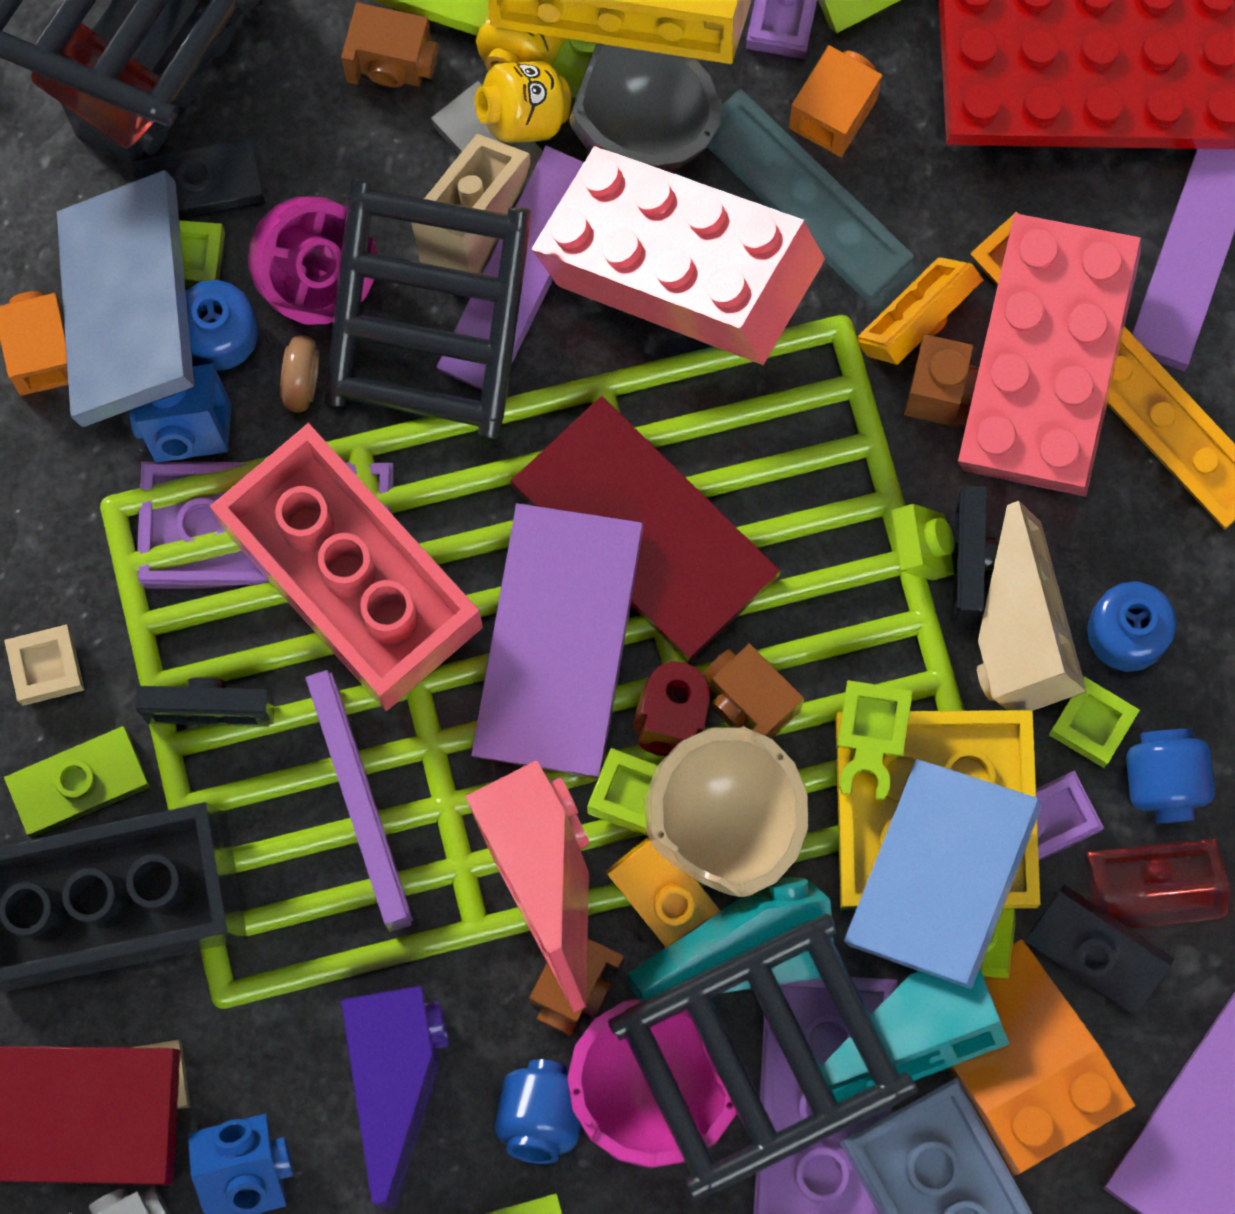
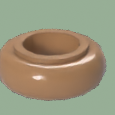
M299 335L293 337L289 346L285 349L283 358L280 398L283 399V406L293 412L306 411L310 402H313L316 391L319 350H317L316 342L308 336Z

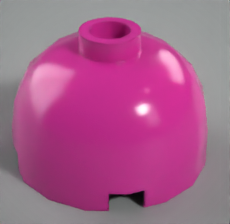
M294 197L275 205L258 222L249 242L248 268L255 288L274 310L302 324H329L333 322L347 207L326 197ZM369 236L367 252L378 254L374 238ZM364 278L361 302L367 297L374 279Z

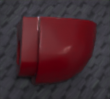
M671 661L660 665L651 673L641 693L633 724V729L640 735L638 745L643 750L667 757L680 742L704 730L710 701V688L705 677L697 668L685 662Z

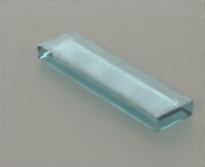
M741 89L721 106L720 126L707 147L771 209L804 220L825 257V262L868 303L912 263L914 255Z

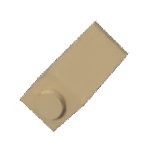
M477 133L424 199L508 214V208H515L520 199L531 163L530 154ZM411 222L421 263L483 274L499 241L497 238Z

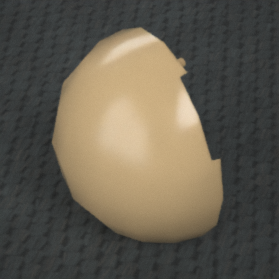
M746 727L709 728L680 742L655 769L645 797L646 830L654 849L679 870L695 880L728 895L750 896L775 884L798 858L808 829L807 792L796 764L773 739Z

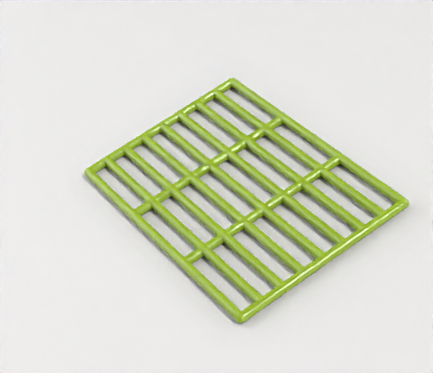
M837 315L785 328L768 358L833 343L842 376L634 427L657 448L849 400L859 434L685 478L707 498L866 458L875 493L736 528L759 548L883 517L892 552L774 581L739 616L900 576L909 608L908 612L758 649L757 651L778 671L917 636L927 671L875 685L913 690L911 702L934 696L938 711H965L927 578L918 577L900 570L891 510L906 505L854 325L849 317ZM712 346L509 396L506 399L502 424L589 402L593 404L601 396L620 413L616 399L618 395L753 361ZM428 416L326 442L345 463L349 462L351 465H355L357 477L384 506H388V510L392 509V513L509 485L511 480L543 451L392 487L388 492L379 494V478L371 474L369 466L375 463L373 456L476 431L478 426ZM269 456L241 463L247 465L215 473L181 477L153 484L152 489L143 491V488H137L109 495L102 500L100 505L101 515L140 686L187 687L188 679L198 677L229 681L334 654L316 633L164 671L162 668L155 635L287 603V601L270 582L149 611L144 585L140 584L137 574L139 566L149 564L150 571H162L239 552L241 549L225 532L215 535L217 533L215 531L191 537L195 540L189 542L179 540L150 548L149 552L140 554V551L137 552L135 549L128 517L139 514V508H142V503L152 501V508L156 510L185 503L195 498H205L225 493ZM513 520L419 543V545L438 565L509 547ZM501 586L466 595L479 609L481 617L497 613ZM641 615L628 618L624 645L655 638L661 664L671 661L687 663ZM490 653L438 666L398 701H408L416 736L359 750L366 775L419 761L423 762L431 797L378 810L386 835L438 823L446 859L398 871L405 896L453 884L462 921L235 980L233 979L226 945L200 950L210 997L216 1007L227 1009L530 931L518 907L489 915L486 913L478 878L498 873L499 870L488 848L471 853L463 815L472 813L465 796L493 782L456 791L447 754L473 748L478 720L441 729L432 693L484 681ZM713 661L694 665L693 667L697 668L703 675ZM649 677L617 685L613 712L638 706L641 693ZM363 685L339 691L347 715L381 707ZM846 692L804 702L801 712L776 736L836 721L837 712H843ZM312 698L274 707V723L270 727L201 725L177 731L176 725L149 724L168 810L207 802L225 811L339 782L330 757L192 793L190 790L183 756L317 723L319 719ZM721 723V724H717V725H713V726H709V727H705V726H704V730H703V731H705V730H707V729H709V728H731V727H730L727 723ZM639 745L618 750L659 765L666 758L649 753ZM609 752L605 753L604 763H605V761H606V758H607ZM837 759L798 769L807 793L837 786ZM542 769L549 782L561 778L567 789L598 781V778ZM351 818L240 845L232 848L236 873L357 843L358 840ZM603 819L581 824L590 845L580 849V851L643 836V834ZM838 825L806 833L798 858L794 863L839 852ZM366 879L244 910L247 937L377 904L378 902L371 880ZM697 881V882L700 884L701 887L707 886V885H705V884H703V883ZM614 882L589 889L588 916L631 905Z

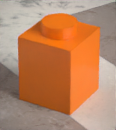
M829 45L792 103L789 129L842 157L878 99L882 74L877 72L874 65L864 56L852 51L842 53Z
M29 291L13 296L9 300V304L0 305V341L7 374L20 396L68 385L63 306L55 293L46 295L40 291Z

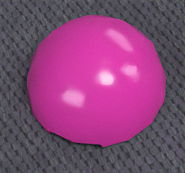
M639 999L623 1001L595 1018L575 1045L568 1074L573 1112L590 1141L617 1161L646 1168L684 1163V1159L626 1038L619 1041L617 1035H614L608 1026L610 1018L640 1003ZM686 1010L651 1027V1030L709 1148L719 1140L735 1117L736 1110Z

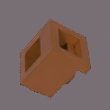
M356 2L341 56L346 82L358 85L361 74L368 75L375 83L387 87H401L403 83L420 87L422 77L431 79L434 74L438 59L439 43L431 41L428 17Z
M927 334L923 335L905 407V416L965 429L979 367L969 365L973 345Z
M750 643L737 655L730 649L726 650L703 673L706 681L711 685L710 692L716 697L711 702V706L731 728H741L744 726L772 739L801 712L804 698Z
M588 938L586 1007L575 1013L571 1009L548 963H546L529 997L531 1005L540 1009L536 1020L557 1032L572 1037L585 1014L594 1019L599 1014L612 986V983L603 979L606 970L619 975L624 964V956Z

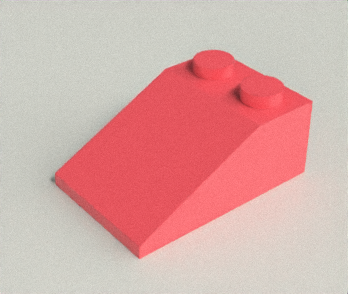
M536 760L465 797L494 863L571 1009L575 1013L586 1007L589 871L580 849L590 845V842L576 815L578 810L563 780L558 778L549 782L539 762Z

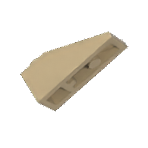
M1016 501L1007 505L978 638L983 664L977 666V675L981 688L989 701L995 700L1006 710L1034 711L1086 692V687L1042 523L1020 501Z

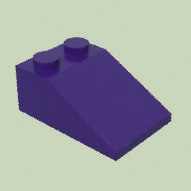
M422 986L341 1000L371 1200L373 1205L381 1209L395 1208L397 1206L439 1071L440 1059L438 1049L449 1047L443 1007L441 1008L439 1000L430 1002Z

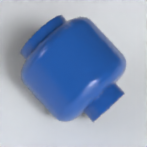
M220 280L202 281L186 290L192 361L198 366L213 363L216 371L232 369L243 363L255 349L259 336L257 318L246 294L233 284Z
M1138 581L1120 583L1107 590L1093 608L1087 625L1089 644L1097 658L1111 668L1125 672L1143 670L1156 663L1173 642L1177 627L1175 610L1167 596L1152 585Z
M1172 729L1141 733V743L1132 746L1126 756L1132 805L1141 811H1154L1156 824L1194 821V808L1206 806L1215 798L1210 746L1203 740L1194 739L1192 729Z
M532 1060L529 1062L528 1068L512 1071L504 1078L501 1084L493 1126L498 1139L506 1144V1152L510 1156L529 1163L551 1164L558 1160L559 1155L570 1152L576 1146L579 1140L581 1124L573 1112L568 1085V1069L564 1065L551 1060Z

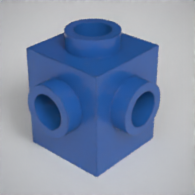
M213 363L193 366L194 387L129 410L132 431L137 439H144L155 463L228 452L232 404Z
M266 1113L245 1119L230 1120L218 1126L188 1133L191 1178L204 1214H261L287 1206L284 1178L294 1176L292 1158L286 1137L274 1139Z

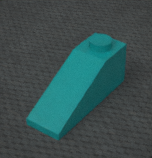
M800 877L780 878L775 884L770 885L769 889L760 890L750 896H742L627 973L628 986L640 1002L802 923L812 921L826 913L831 916L830 899L813 883H808L807 879ZM808 951L772 968L779 984L821 978ZM745 981L725 992L751 989L748 981Z
M981 969L978 971L972 989L920 971L910 974L870 1015L899 1074L906 1071L914 1081L1010 1045ZM851 1037L820 1067L837 1102L874 1085Z

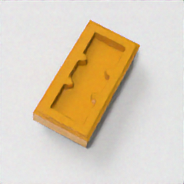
M941 257L937 258L857 336L860 348L867 357L898 365L922 341L924 334L934 336L943 329L948 320L947 316L983 281V278L971 263Z
M649 837L605 871L665 947H668L720 912V909L700 884L663 858L654 849Z

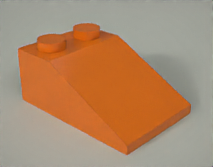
M1023 939L1013 944L1009 979L984 976L1010 1045L947 1068L952 1079L958 1077L1012 1177L1022 1173L1135 1106L1096 1040Z

